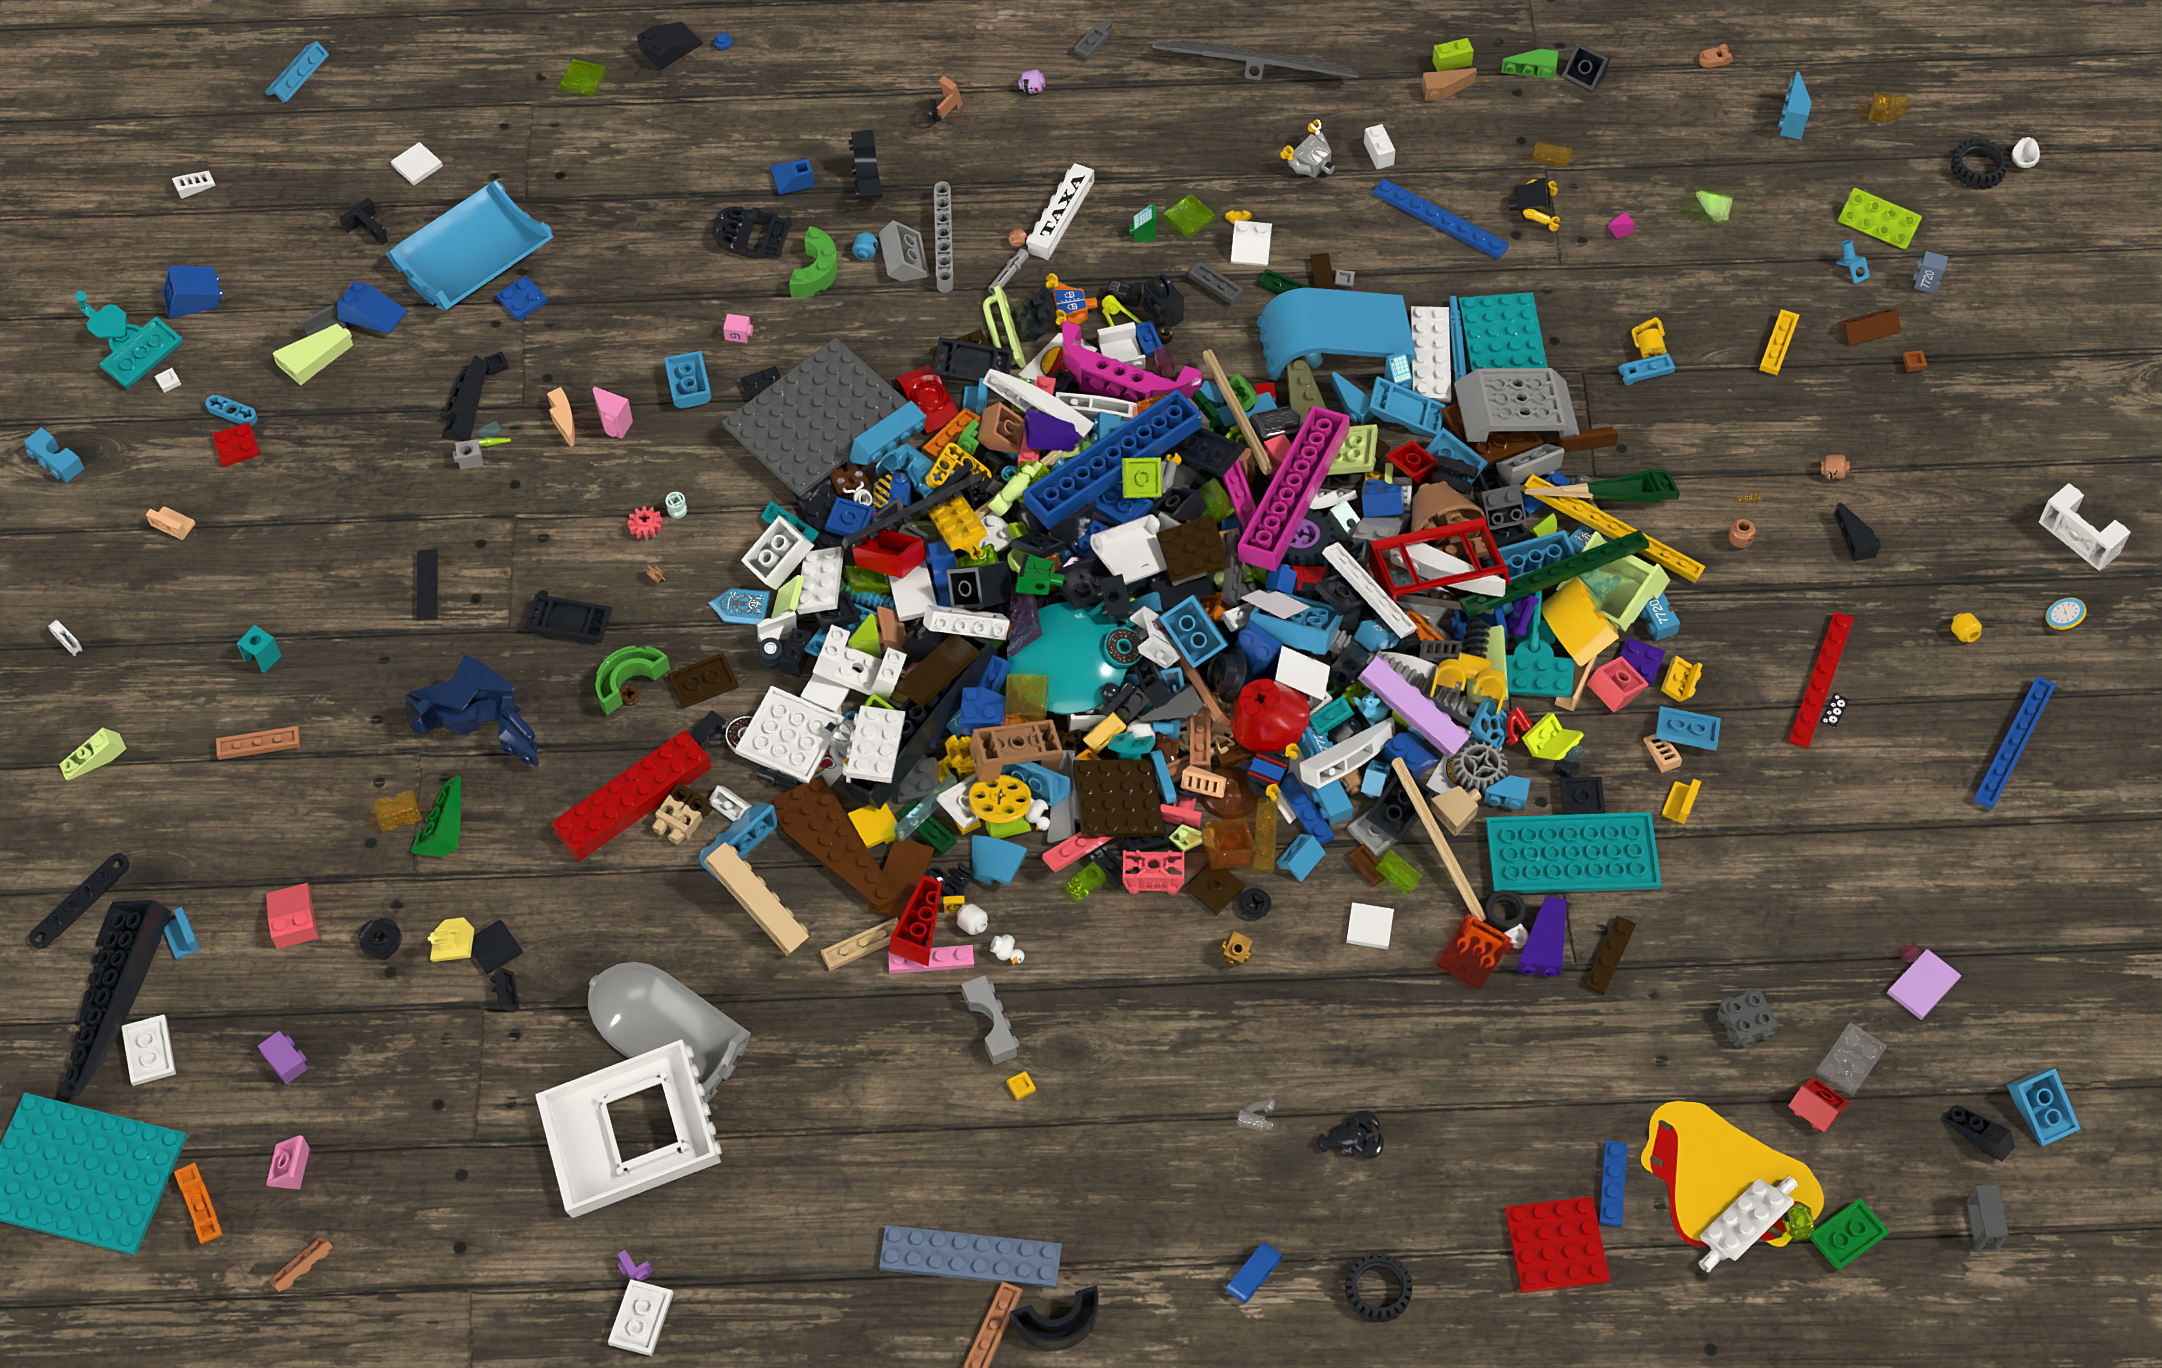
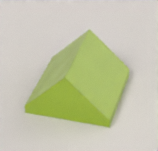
M870 613L848 641V647L882 659L874 614Z

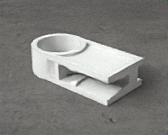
M58 620L48 625L52 634L74 656H76L78 651H83L79 642Z

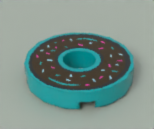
M1118 627L1111 630L1105 637L1103 651L1107 660L1113 665L1130 667L1135 665L1142 657L1138 646L1143 641L1134 630ZM1120 643L1125 644L1128 647V651H1121L1118 645Z

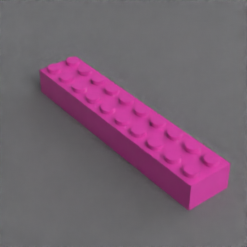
M1317 406L1311 408L1238 543L1239 561L1272 571L1277 570L1349 433L1348 415Z

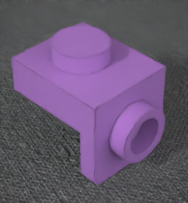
M626 1250L618 1254L620 1262L617 1265L622 1274H628L631 1280L641 1282L652 1273L648 1261L635 1267Z

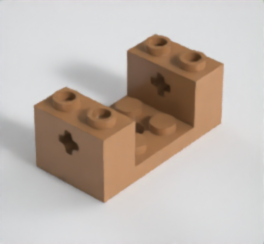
M1052 719L974 729L969 746L979 782L997 780L1000 777L1003 765L1034 761L1035 764L1056 772L1059 769L1063 755ZM1013 741H1019L1023 745L1016 746L1013 744Z

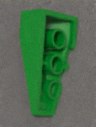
M459 775L454 776L443 785L434 802L437 807L427 815L425 821L428 823L424 831L419 830L411 849L413 854L444 857L457 849L460 836L461 777Z

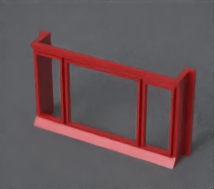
M1485 517L1371 541V555L1369 556L1368 563L1377 584L1395 604H1397V596L1497 574L1501 579L1506 580L1505 585L1511 584V579L1508 575L1509 569L1506 567L1488 529ZM1480 530V536L1494 564L1493 567L1482 569L1466 533ZM1459 535L1475 570L1421 582L1405 546ZM1398 547L1413 584L1395 587L1380 551Z

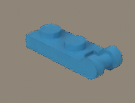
M1669 353L1622 364L1618 367L1620 375H1623L1624 384L1628 386L1637 381L1674 373L1675 366Z

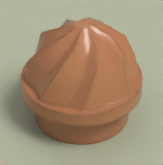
M1020 228L1012 230L1008 237L1009 243L1015 248L1025 245V241H1027L1026 233Z

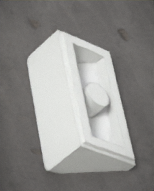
M717 785L709 798L712 807L732 821L742 818L751 807L750 804L724 786Z

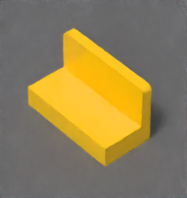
M1693 779L1691 786L1676 781L1663 809L1662 816L1685 825L1701 781Z

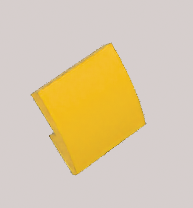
M886 803L880 810L868 805L848 813V818L867 849L882 842L888 844L894 841L895 837L900 838L904 836L903 831Z

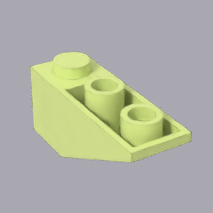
M101 728L59 765L65 779L71 780L113 761L126 750V747L119 733Z

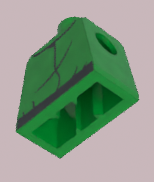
M1024 553L1016 592L1047 595L1051 585L1063 587L1065 575L1053 573L1054 562Z

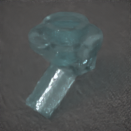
M1577 744L1567 752L1569 754L1567 761L1575 762L1576 757L1581 759L1585 753L1582 750L1583 746Z

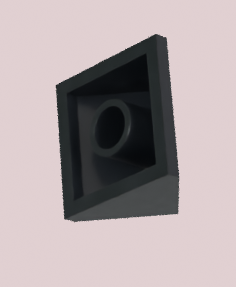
M1577 43L1562 76L1594 91L1607 74L1610 58Z

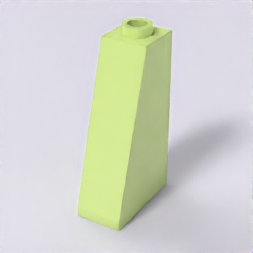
M335 324L275 351L273 356L276 364L302 385L352 347V335L348 329Z

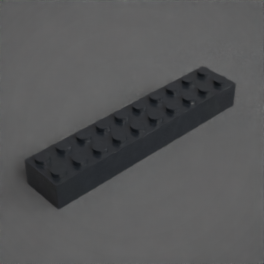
M958 634L978 649L980 655L922 708L909 698L898 710L905 711V720L892 782L852 778L851 783H848L845 777L841 783L851 797L879 810L882 808L962 705L963 688L977 687L992 655L1000 657L992 642L977 636Z

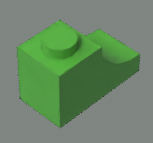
M1239 373L1228 381L1244 412L1248 411L1259 401L1255 390Z

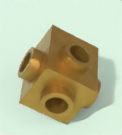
M1233 931L1228 939L1224 938L1220 946L1222 953L1220 956L1225 958L1224 962L1232 966L1240 965L1244 961L1247 962L1252 952L1249 948L1253 940Z

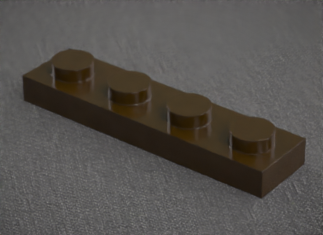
M1616 916L1586 980L1585 988L1604 996L1633 934L1636 923Z

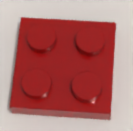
M249 422L212 434L223 467L261 456Z

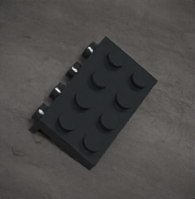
M1097 555L1056 569L1054 573L1065 575L1063 587L1055 586V588L1076 610L1102 601L1103 598L1099 599L1096 587H1100L1099 579L1111 577L1113 574ZM1142 578L1126 584L1127 592L1146 586V579Z

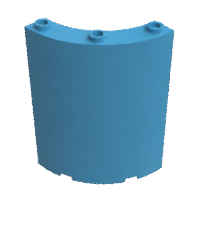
M496 180L385 252V254L399 273L402 271L408 277L407 282L421 297L431 305L436 303L437 308L447 310L553 238L548 224L530 218L527 212H523L505 193L504 186Z

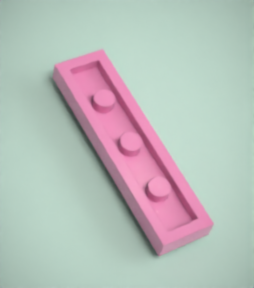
M973 945L932 948L929 967L891 954L888 951L890 974L974 968Z

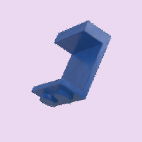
M1502 605L1494 609V614L1482 613L1473 616L1484 620L1491 627L1502 625L1504 627L1505 647H1507L1509 636ZM1454 609L1453 616H1450V626L1455 629L1453 634L1454 641L1463 642L1464 633L1466 632L1465 626L1467 625L1466 620L1469 617L1467 615L1460 616L1458 609Z

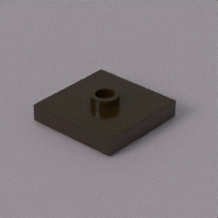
M1216 860L1211 862L1186 886V890L1215 915H1218L1245 889V885Z

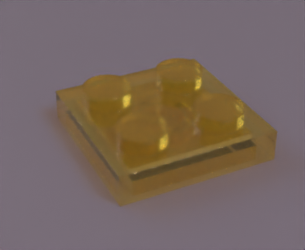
M1007 674L1005 715L1046 717L1049 676Z

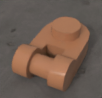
M1721 44L1717 48L1702 51L1699 56V63L1703 67L1711 68L1729 64L1733 61L1731 53H1728V46Z

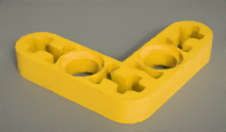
M949 443L940 452L925 480L930 488L937 489L946 481L953 467L959 470L963 466V460L970 462L973 465V470L976 469L970 476L979 472L983 475V478L986 476L991 478L992 476L988 468L955 443ZM940 462L946 464L947 470L941 468ZM936 474H939L938 478H937L936 481H935V480H934V479H935L934 476H935Z

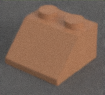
M1000 402L989 406L983 411L977 441L990 450L1018 454L1020 453L1025 432L1023 426L1024 419Z

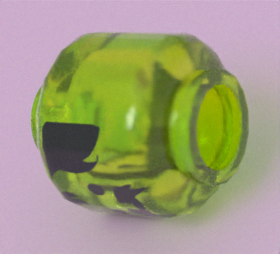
M1798 1204L1792 1205L1783 1214L1785 1230L1789 1236L1796 1240L1810 1237L1814 1231V1221L1812 1213L1808 1208Z

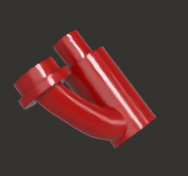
M1521 706L1508 713L1506 721L1508 740L1506 743L1510 746L1520 740L1519 734L1515 735L1514 723L1521 733H1527L1534 726Z

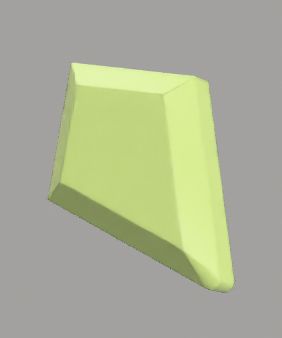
M1182 824L1169 836V840L1181 851L1185 852L1210 840V835Z

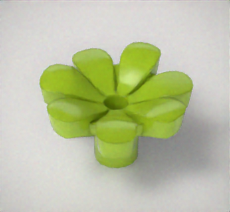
M1355 683L1347 687L1346 692L1342 694L1347 702H1350L1354 707L1357 706L1352 699L1357 693Z

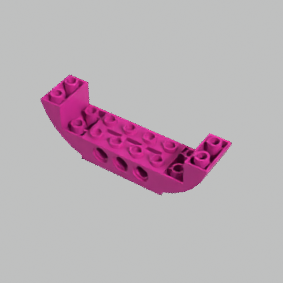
M1063 321V360L1067 372L1075 375V382L1079 385V390L1095 396L1115 398L1151 407L1176 389L1188 399L1193 396V392L1202 387V372L1196 368L1184 366L1177 381L1173 382L1152 372H1146L1133 365L1122 363L1117 359H1111L1098 352L1087 350L1081 346V327L1074 323Z

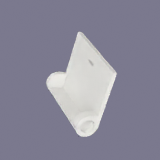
M1152 514L1098 532L1090 538V543L1095 553L1113 576L1123 575L1125 585L1167 570L1156 536L1160 523Z

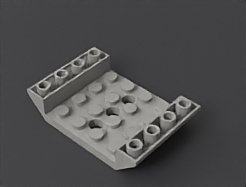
M1552 368L1476 369L1457 380L1454 384L1467 442H1486L1489 431H1559L1560 438L1580 435L1566 380Z

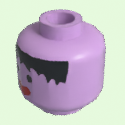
M1037 69L1024 71L1021 79H1018L1020 90L1023 89L1028 95L1042 92L1043 87H1045L1044 74L1040 73Z

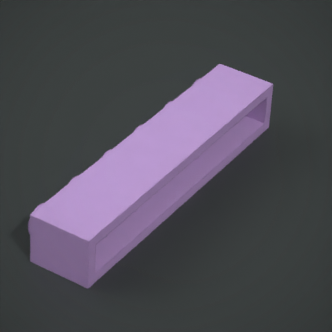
M1376 656L1357 678L1449 759L1469 738L1464 728L1459 725L1456 726L1448 714L1439 711L1432 700L1423 697L1420 694V690L1416 686L1407 683L1401 673L1391 669L1385 659Z

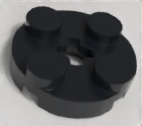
M379 918L380 920L375 921L370 920L359 931L360 947L368 957L386 960L400 947L402 934L398 925L389 918ZM383 934L384 940L377 942L376 936L381 937Z

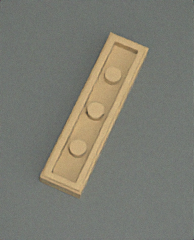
M898 917L821 950V955L829 971L890 945V938L899 922Z

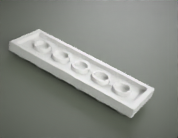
M1411 306V335L1416 356L1412 361V391L1440 403H1451L1449 307Z

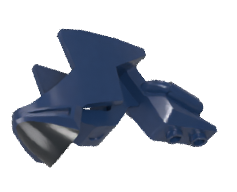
M465 655L453 679L410 691L405 696L407 721L415 733L426 734L434 729L437 724H442L447 730L463 735L478 730L480 723L496 721L499 722L498 736L503 750L509 755L514 754L520 757L525 764H532L536 767L539 765L536 754L538 746L535 741L533 742L535 738L534 731L520 717L518 712L521 708L515 704L513 692L516 691V688L479 660Z

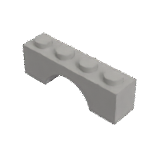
M984 975L961 984L962 994L969 1010L986 1014L994 1023L992 1031L985 1037V1048L992 1064L996 1065L1017 1057L1019 1043L1015 1035L1011 1036L1009 1031L1011 1025L1008 1018H1004L1001 1013L1003 1011L1001 1001L999 999L996 1000L994 997L996 992L991 981L988 982Z

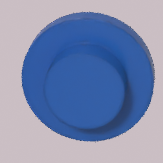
M726 33L719 34L714 39L715 45L720 50H727L732 44V37Z

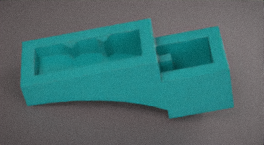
M772 501L761 516L762 519L770 524L778 516H781L790 522L811 543L814 542L819 534L817 530Z

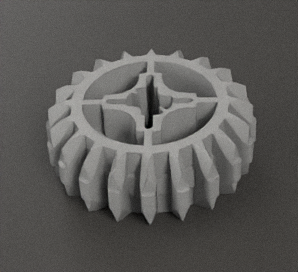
M1475 741L1473 745L1468 742L1465 747L1461 746L1459 752L1455 753V759L1452 762V772L1456 774L1455 779L1460 781L1461 787L1467 786V791L1475 788L1485 794L1486 788L1506 778L1505 775L1508 772L1507 760H1504V754H1499V748L1493 749L1492 743L1487 746L1485 741L1481 744Z

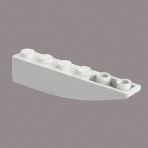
M1056 392V398L1072 407L1090 421L1100 411L1120 416L1121 421H1130L1149 408L1145 405L1115 398Z
M1390 717L1301 762L1302 782L1319 789L1366 763L1378 754L1387 742L1396 736L1394 718Z

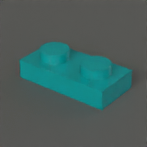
M1341 696L1310 716V721L1321 736L1354 715V712L1346 698Z

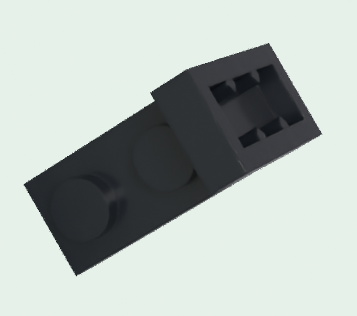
M370 198L365 199L340 217L342 228L345 232L349 233L357 226H361L381 245L388 242L386 229L382 224L378 225L372 217L376 214V210Z

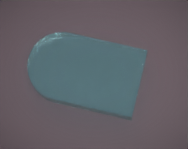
M496 421L479 430L481 439L492 438L502 433V429Z

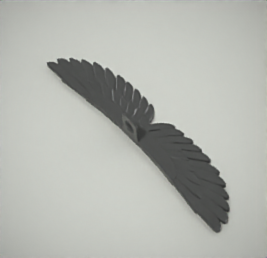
M1181 40V42L1162 41L1152 45V48L1173 52L1203 54L1202 56L1246 61L1245 78L1252 80L1262 79L1264 64L1305 71L1311 70L1336 76L1359 77L1358 72L1353 71L1351 68H1346V66L1337 65L1335 62L1314 60V58L1294 56L1293 54L1283 55L1284 53L1274 52L1258 54L1250 49H1243L1237 46L1232 47L1230 45L1224 46L1216 43L1189 42ZM1257 66L1259 74L1256 76L1251 75L1249 68Z

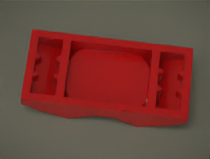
M930 364L895 378L908 402L912 401L927 416L924 424L925 427L923 428L927 436L942 430L959 414L953 399L946 392L940 377L933 374L934 368Z

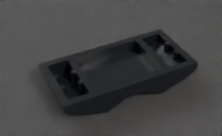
M939 337L933 374L951 380L969 381L978 384L980 378H985L990 369L1010 375L1013 350Z
M535 594L524 628L547 638L563 637L578 643H602L612 607Z

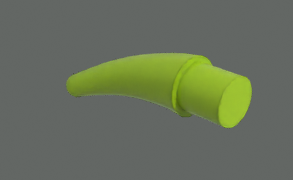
M510 438L478 439L481 447L511 442Z

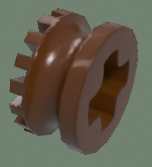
M625 686L621 689L620 694L624 705L632 706V704L635 705L638 702L639 695L634 686ZM631 692V698H627L628 693Z

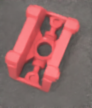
M1123 850V883L1127 890H1129V893L1167 891L1169 894H1176L1184 883V851L1140 852L1136 850V852H1126V850ZM1149 866H1159L1156 869L1149 868ZM1134 867H1139V870H1141L1138 874H1125V871H1130ZM1168 867L1174 868L1176 871H1181L1182 875L1169 874L1165 870H1168Z

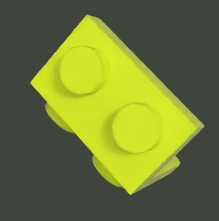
M1547 713L1522 739L1533 757L1560 760L1566 756V753L1572 747L1579 743V740L1584 735L1581 731L1562 729L1554 713Z

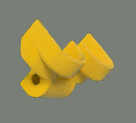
M1460 652L1457 660L1447 659L1439 664L1435 672L1430 697L1434 695L1436 684L1455 689L1456 682H1462L1460 690L1463 691L1466 678L1475 680L1474 694H1477L1478 687H1480V695L1498 699L1496 713L1499 714L1506 693L1507 679L1501 671L1490 669L1492 660Z

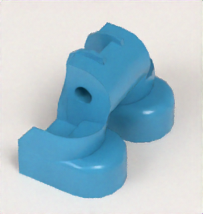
M908 443L885 454L876 465L877 477H880L887 470L890 472L903 471L908 473L914 484V490L923 496V499L936 490L930 488L925 480L932 467V461ZM936 474V475L934 476V477H935V479H934L935 481H936V479L938 478L939 474Z

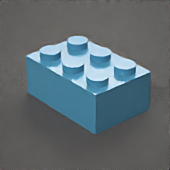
M1191 595L1159 617L1193 668L1228 646V643L1195 595Z

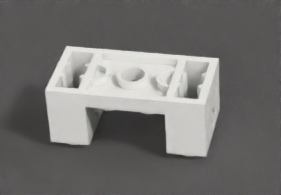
M2068 483L2048 500L2039 523L2100 571L2120 554L2131 532L2116 520L2103 531L2098 532L2095 527L2089 525L2076 513L2084 495Z
M831 625L812 673L867 695L874 693L885 702H888L907 654L888 647L883 660L859 650L851 649L846 646L850 632ZM858 667L862 672L856 673L852 668Z

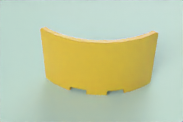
M1576 576L1541 604V612L1565 649L1579 666H1583L1618 639L1619 636L1617 630L1602 611L1597 613L1595 610L1596 602L1591 596L1590 591Z

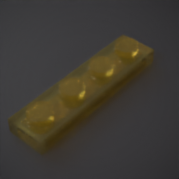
M1276 796L1277 798L1274 801L1269 798L1257 799L1253 872L1274 873L1278 796Z

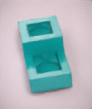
M1131 731L1114 734L1107 746L1111 750L1122 753L1144 754L1150 753L1156 741L1153 735L1135 738Z

